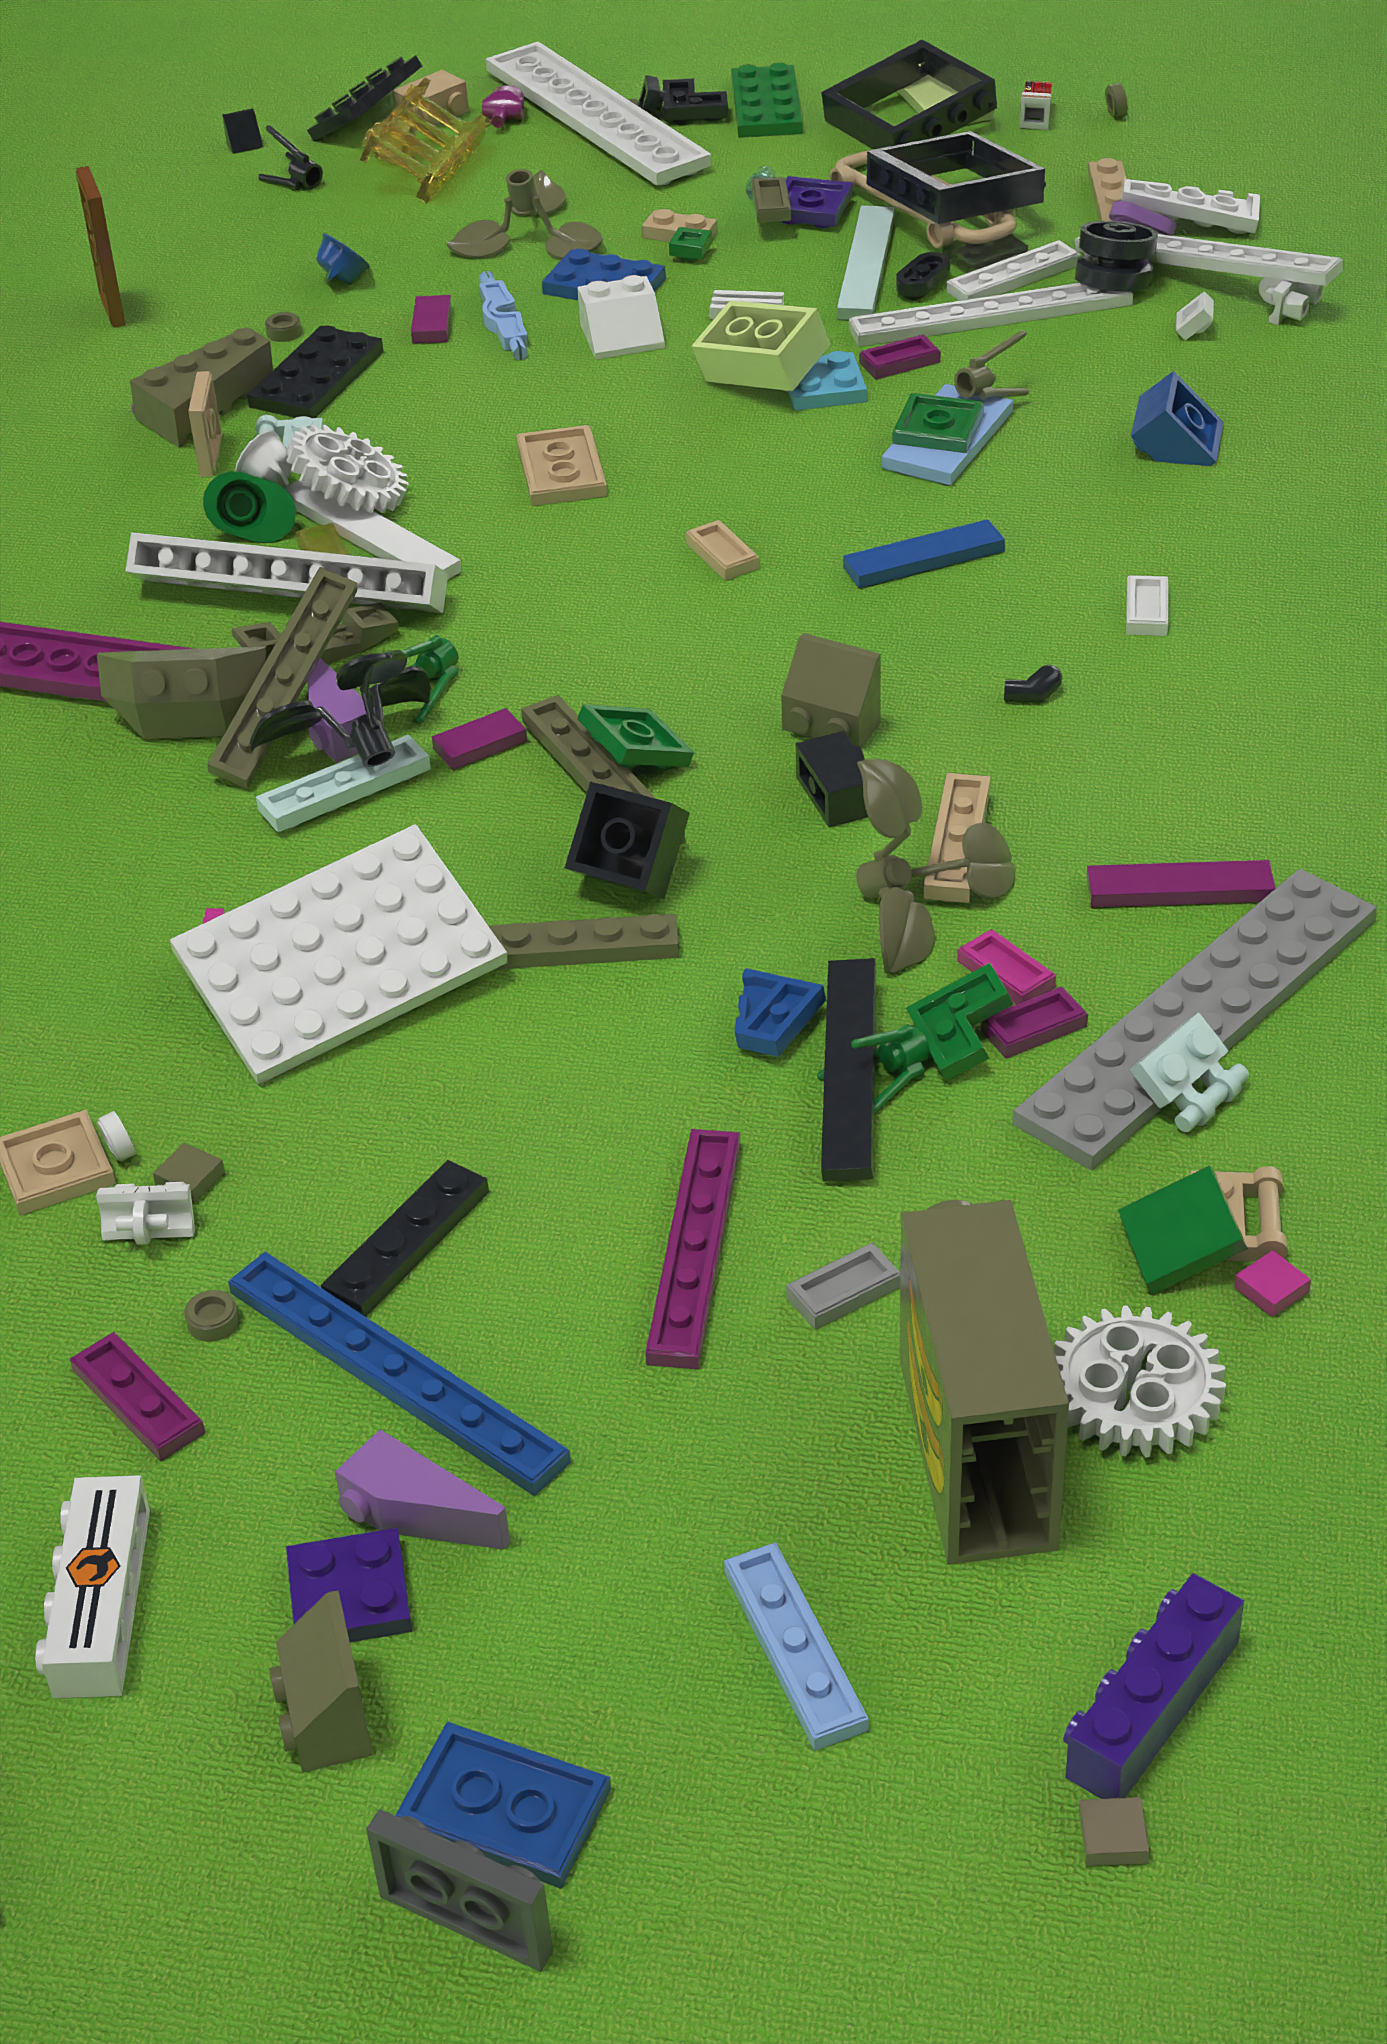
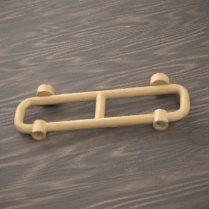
M867 151L841 158L836 162L835 168L831 169L829 174V180L853 183V190L857 186L926 223L928 239L935 248L949 245L954 239L968 244L991 242L1012 234L1017 227L1016 219L1013 217V209L981 215L985 217L990 227L980 230L967 229L953 221L942 224L933 222L866 184L867 176L853 168L867 165ZM931 175V177L946 184L947 186L952 185L934 175Z

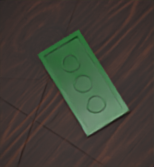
M773 63L766 67H756L746 64L739 68H731L738 138L802 134V117L794 65Z

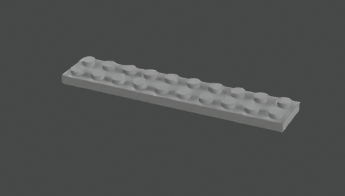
M1298 869L1013 1111V1125L1092 1171L1162 1109L1158 1108L1131 1073L1130 1068L1188 1018L1198 1012L1229 1050L1375 921L1377 907L1315 875Z

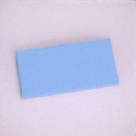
M945 384L935 396L984 402V414L967 453L892 444L881 456V468L951 485L1013 412L1012 399L1003 397L981 399L979 395L963 398L958 394L955 386Z

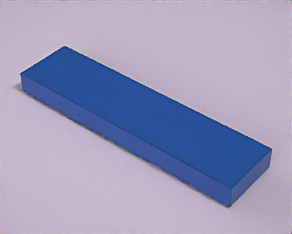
M987 519L844 555L843 568L858 588L1003 552L1005 551V539Z

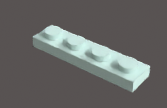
M409 735L391 741L396 753L389 761L378 766L365 767L360 756H354L256 796L258 811L277 832H281L431 770L430 758Z

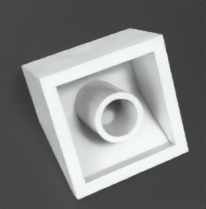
M631 275L623 278V280L611 282L594 281L588 285L577 287L580 326L595 360L665 348L655 292L647 276Z

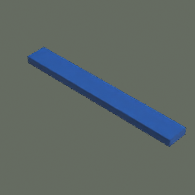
M267 1252L261 1254L228 1281L232 1295L531 1495L535 1496L571 1463L569 1449Z

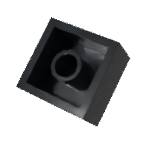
M590 781L564 868L587 878L664 899L690 812L670 802Z

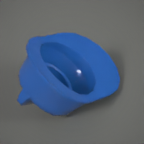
M323 233V240L316 255V261L327 272L326 280L328 282L336 278L344 283L351 284L366 269L370 268L368 262L352 249L330 235Z

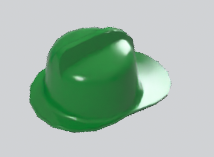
M229 471L219 474L210 481L204 492L203 508L206 517L214 527L225 533L255 542L271 543L281 540L290 532L295 523L296 507L292 496L284 487L272 481L243 472Z

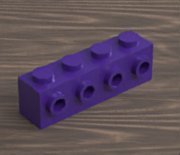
M1194 1573L1190 1575L1179 1591L1171 1589L1159 1606L1156 1616L1157 1620L1149 1631L1144 1628L1140 1629L1132 1639L1127 1650L1126 1661L1118 1672L1110 1669L1105 1674L1097 1688L1095 1702L1087 1713L1079 1710L1069 1722L1063 1737V1742L1068 1745L1065 1778L1101 1799L1125 1798L1239 1643L1245 1600Z

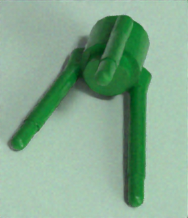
M434 635L426 642L402 650L407 658L418 655L416 662L411 666L423 668L428 678L441 677L430 694L429 703H424L416 717L418 723L424 722L449 681L458 675V670L454 667L458 663V652L450 641L441 638L439 635Z
M906 1024L893 1031L854 1039L851 1042V1046L854 1049L880 1045L879 1048L875 1049V1060L880 1059L883 1066L889 1071L903 1072L874 1099V1115L911 1079L925 1072L921 1063L928 1060L930 1049L924 1034L915 1026ZM824 1069L817 1073L819 1080H824Z

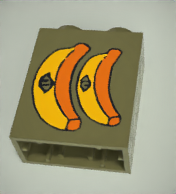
M947 1200L939 1202L927 1210L901 1213L900 1364L947 1565L1059 1551L1069 1402L1012 1201L1005 1200L972 1204L964 1200Z

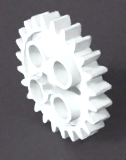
M311 425L309 429L301 427L299 432L295 431L286 451L288 455L286 461L293 465L291 471L302 474L299 479L301 482L312 483V491L321 490L325 493V499H338L340 506L349 503L356 511L359 510L360 506H363L369 513H372L374 508L381 513H385L386 508L393 511L396 505L399 506L409 485L406 482L407 474L401 472L402 465L392 463L395 457L383 455L381 453L382 447H372L369 439H358L354 432L346 435L339 427H337L336 432L332 431L327 425H323L321 430L315 425Z
M1123 1306L1121 1317L1114 1318L1108 1310L1101 1309L1099 1323H1096L1087 1316H1083L1081 1319V1331L1068 1326L1065 1332V1341L1056 1340L1054 1343V1353L1069 1402L1067 1427L1080 1424L1079 1439L1082 1441L1095 1434L1099 1436V1449L1102 1451L1109 1447L1112 1442L1120 1443L1121 1456H1127L1132 1445L1139 1446L1145 1457H1150L1152 1445L1157 1444L1167 1454H1172L1174 1439L1188 1447L1191 1446L1194 1431L1206 1435L1209 1430V1421L1218 1420L1220 1405L1224 1403L1226 1383H1224L1225 1366L1218 1364L1219 1350L1207 1349L1208 1336L1206 1334L1190 1337L1191 1322H1184L1177 1327L1171 1325L1172 1313L1170 1312L1164 1314L1160 1320L1152 1319L1150 1307H1145L1141 1316L1137 1317L1132 1315L1128 1306ZM1152 1350L1147 1356L1146 1370H1141L1142 1360L1146 1353ZM1126 1390H1131L1127 1406L1123 1411H1119L1125 1404Z

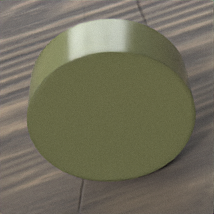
M1122 84L1108 85L1105 90V98L1110 115L1114 118L1127 115V98Z
M290 312L273 314L265 321L267 337L273 341H290L296 339L302 333L300 318Z
M211 1290L199 1293L187 1303L184 1310L189 1333L201 1341L221 1340L233 1333L239 1323L236 1302L231 1295L223 1291Z

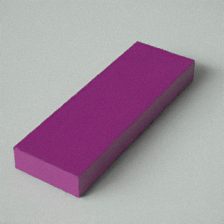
M112 1332L70 1358L73 1372L160 1462L205 1433L203 1421L115 1332Z

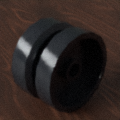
M1095 221L1082 225L1079 248L1085 254L1077 257L1075 279L1086 286L1109 291L1122 292L1147 289L1152 285L1154 265L1148 258L1156 254L1158 232L1140 224L1122 221Z

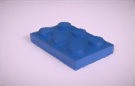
M571 249L542 281V292L545 295L578 300L577 287L585 286L594 281L611 282L623 280V278L631 275L647 276L655 292L666 279L665 266L652 264L648 260L634 261L620 258L614 254L600 255L589 253L585 249Z

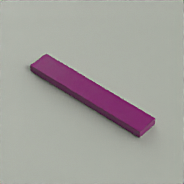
M691 1129L645 1352L646 1365L699 1370L741 1146L740 1132Z

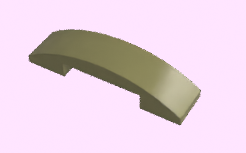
M381 603L348 608L343 616V623L338 625L320 658L325 663L362 652L398 629V621ZM270 622L232 628V636L241 647L266 646L267 658L281 636L279 631Z

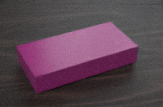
M993 929L957 949V961L971 972L991 963L1012 1002L1015 1004L1049 992L1056 987V974Z

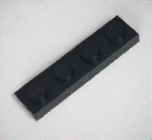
M447 1160L321 1284V1288L366 1317L489 1193L488 1179Z

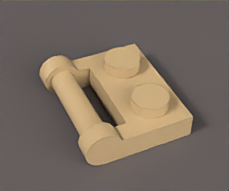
M1270 1166L1261 1167L1253 1173L1214 1171L1248 1248L1226 1260L1257 1261L1272 1250L1285 1258L1288 1253L1287 1237L1281 1232L1279 1194L1283 1191L1281 1171ZM1243 1198H1258L1260 1234L1257 1236L1245 1235Z

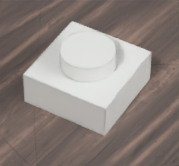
M1205 291L1177 312L1176 332L1185 341L1195 333H1202L1212 323L1214 300Z

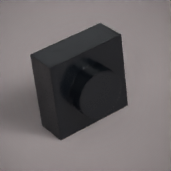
M646 75L638 107L654 116L655 110H660L662 107L664 91L660 90L658 77Z

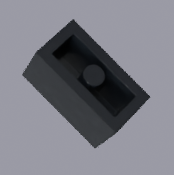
M845 731L796 743V778L829 828L868 817L863 797L862 775L857 764L859 761L865 760L864 754L858 745H853Z

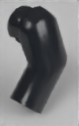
M1049 664L1039 668L1027 680L1005 679L1004 700L1030 702L1046 700L1062 683L1063 678L1060 669Z

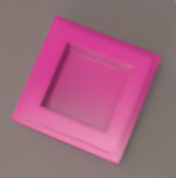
M1272 1250L1236 1274L1234 1287L1273 1317L1309 1293L1311 1279Z

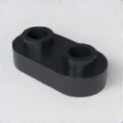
M938 252L920 254L897 273V292L910 300L921 299L950 275V258Z

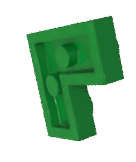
M988 963L906 1007V1010L914 1025L924 1034L934 1061L944 1079L948 1081L989 1059L972 1027L1014 1004L991 963Z

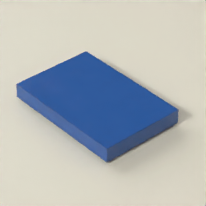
M447 1721L395 1816L399 1818L402 1816L413 1817L427 1826L432 1833L451 1842L458 1840L468 1842L477 1847L485 1857L506 1867L512 1865L523 1867L532 1872L539 1881L562 1889L611 1790V1781L609 1776Z

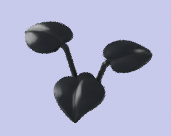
M401 650L369 654L356 658L345 664L336 676V683L340 690L344 691L360 687L366 715L353 721L351 734L324 707L314 708L311 701H300L278 707L267 713L258 722L249 743L250 748L253 751L262 744L305 730L317 724L323 718L341 736L348 749L356 746L363 766L374 767L392 759L396 753L385 728L382 707L403 702L429 703L431 688L428 675L421 667H406L407 657Z

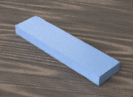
M775 1542L724 1560V1573L813 1750L816 1751L868 1732L869 1718L777 1543Z

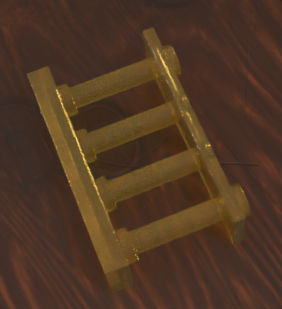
M425 77L417 86L412 84L408 88L402 102L376 130L371 127L367 131L361 143L365 149L360 160L366 163L378 151L418 178L417 182L421 186L416 197L427 204L480 145L491 120L480 113L472 123L468 120L463 122L424 96L431 81ZM417 108L421 109L456 132L458 136H449L414 113ZM404 122L444 147L445 150L438 152L400 126ZM393 137L431 162V166L420 164L388 143L387 140Z

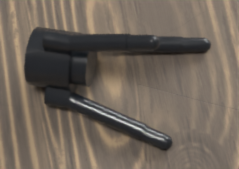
M266 126V130L289 150L285 153V156L291 161L288 168L291 177L289 179L259 174V180L290 186L295 190H298L301 186L308 189L317 187L323 177L322 167L309 160L307 154L297 149L272 126Z

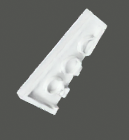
M1131 179L1124 180L1120 201L1133 203L1152 212H1157L1171 220L1179 218L1190 219L1195 224L1203 227L1218 225L1227 227L1230 232L1236 234L1256 232L1259 221V194L1248 193L1247 200L1233 198L1232 191L1218 190L1217 195L1211 196L1205 195L1200 191L1199 187L1185 186L1176 192L1171 191L1172 187L1165 183Z

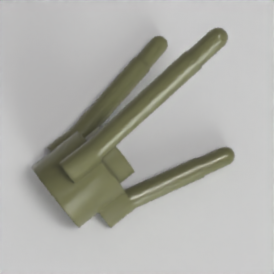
M1021 330L982 356L971 359L969 367L958 370L954 378V385L958 394L963 398L979 395L981 399L1028 395L1029 390L1026 388H992L991 386L996 376L985 366L986 362L1024 338L1026 331Z

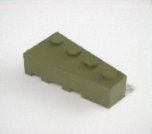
M249 327L235 330L233 334L220 340L209 342L204 347L187 355L178 356L174 361L163 366L147 370L143 375L130 380L135 418L180 448L188 442L187 435L192 432L188 410L197 372L210 371V374H212L218 413L225 415L232 410L233 401L236 399H247V394L273 371L270 340Z

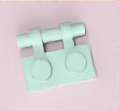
M1199 1012L1188 1018L1129 1069L1159 1109L1172 1101L1175 1102L1182 1111L1175 1117V1124L1183 1132H1189L1196 1125H1205L1215 1115V1108L1222 1102H1230L1241 1092L1242 1084L1249 1078L1248 1070L1241 1064H1235L1229 1070H1224L1218 1063V1060L1229 1050ZM1199 1077L1208 1087L1202 1094L1197 1093L1191 1085Z

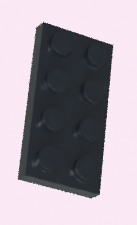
M415 55L404 61L401 56L386 66L387 71L378 68L365 77L368 83L362 81L348 90L351 96L345 94L331 103L334 107L333 110L331 107H328L314 117L317 122L307 129L313 141L356 120L423 67L418 57Z
M329 325L319 326L247 394L249 408L293 418L301 416L310 417L311 419L316 418L384 351L382 338L368 336L363 332L339 330Z

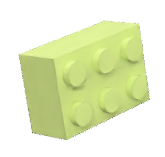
M730 300L691 347L707 382L793 391L831 343L817 308Z

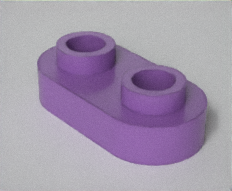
M1125 201L1113 202L1109 218L1112 221L1140 224L1152 228L1162 235L1174 236L1177 224L1171 219Z

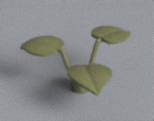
M518 169L506 176L509 197L504 199L506 207L503 224L500 226L497 222L491 220L476 221L460 230L453 240L446 242L451 251L466 258L484 259L495 256L502 252L510 243L509 236L505 232L509 229L511 211L519 217L530 215L535 217L537 214L541 216L549 234L552 235L546 241V251L551 257L562 260L571 249H585L591 253L603 244V238L595 228L582 222H568L561 226L559 231L555 229L547 215L556 212L565 204L566 196L563 189L550 180L542 170L533 176L529 170Z
M866 759L859 761L857 764L862 775L863 797L869 820L879 834L894 839L882 850L874 852L875 860L859 866L856 878L860 891L866 897L875 898L880 896L879 930L885 973H892L925 959L931 952L934 944V928L927 908L921 903L913 902L914 895L912 892L903 890L912 877L967 867V880L970 889L978 896L994 898L1003 895L1010 889L1014 882L1015 869L1014 864L1011 862L1012 855L1004 837L994 826L987 823L974 824L964 833L962 840L964 859L911 869L905 859L890 855L911 835L909 823L915 822L921 817V796L916 782L901 766L887 760Z

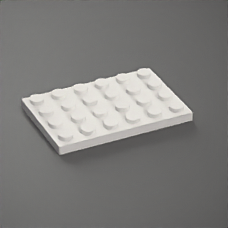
M416 824L170 939L173 953L258 1085L507 963L506 950Z

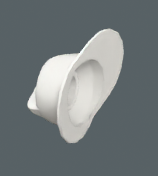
M268 430L257 435L245 447L237 461L235 472H243L287 488L289 486L287 479L293 465L286 461L288 458L286 454L287 448L281 442L279 435L273 430Z

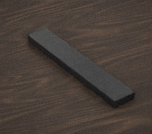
M875 958L828 961L821 1154L823 1182L873 1179L875 1046L854 1049L851 1046V1042L854 1039L875 1034L877 972Z

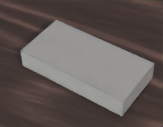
M872 1242L787 1284L786 1298L816 1330L900 1288V1272Z

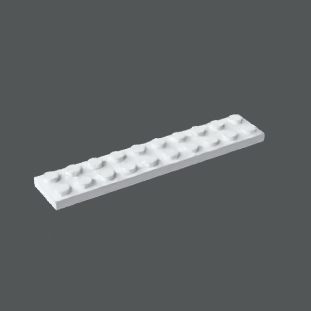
M538 41L485 59L486 71L507 85L521 89L526 98L655 185H667L674 179L685 175H695L699 170L712 166L711 153Z

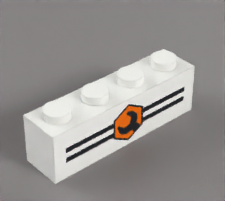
M141 1475L74 1478L71 1500L63 1501L61 1529L64 1534L62 1546H55L52 1566L56 1585L54 1592H47L45 1597L44 1618L48 1627L46 1639L38 1640L35 1656L38 1675H45L52 1698L122 1696L150 1514Z

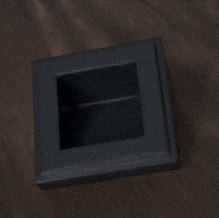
M253 108L222 115L226 143L233 154L263 148Z

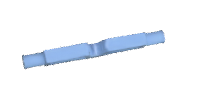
M484 271L479 277L481 282L479 284L480 298L483 302V323L488 330L497 334L503 350H511L516 360H520V356L524 360L528 356L526 348L528 347L527 332L523 326L521 313L516 311L515 299L509 293L502 280L495 281L492 272L487 271V277Z

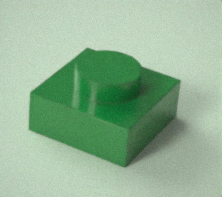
M678 227L669 242V256L681 257L689 261L703 259L712 244L711 230Z

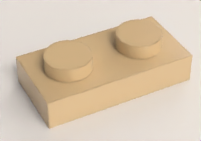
M668 209L654 210L642 225V238L670 242L678 227L711 230L712 239L718 232L717 219L705 218L701 214L684 215L673 213V211Z

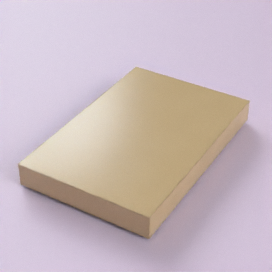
M590 425L516 435L517 448L532 506L607 496V485Z

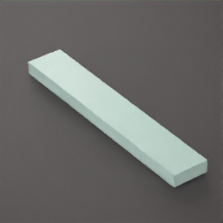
M861 206L838 301L837 319L849 320L851 317L874 314L895 219V207Z

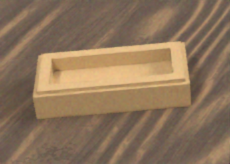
M720 520L686 532V544L725 581L759 569V556Z

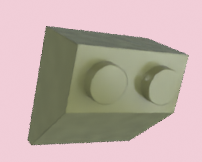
M803 633L799 637L781 695L782 730L810 738L845 731L853 745H858L862 748L881 723V654Z
M339 1591L328 1592L276 1641L280 1666L269 1668L276 1703L287 1701L289 1707V1714L278 1716L285 1752L297 1749L302 1773L372 1756Z

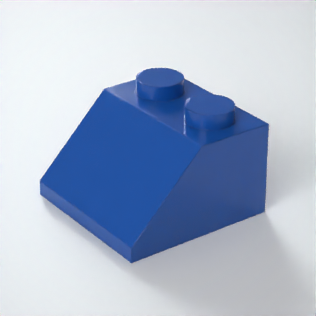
M1173 371L1139 396L1131 437L1136 447L1144 453L1147 452L1156 462L1212 466L1217 461L1223 421Z

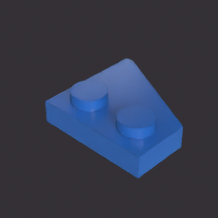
M746 968L742 974L744 991L743 995L739 996L738 1003L740 1015L736 1018L735 1037L738 1048L779 1057L826 1001L824 986Z

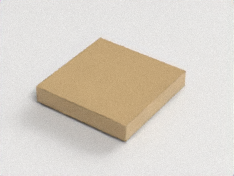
M203 371L196 374L188 410L200 477L213 476L215 474L222 440L213 377L210 371Z
M87 1110L0 1137V1167L19 1215L116 1184L113 1170Z

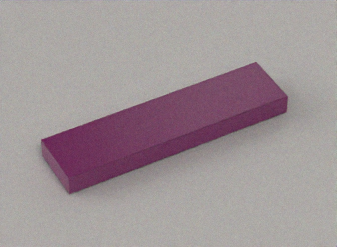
M1269 860L1087 866L1086 874L1091 907L1261 902L1276 889Z

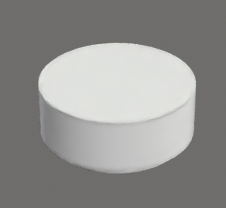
M115 1111L98 1118L97 1125L116 1161L122 1162L136 1155L134 1146Z

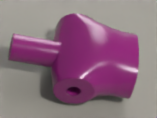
M515 86L497 87L482 101L483 119H491L492 125L496 128L502 127L505 120L524 118V94L521 89Z

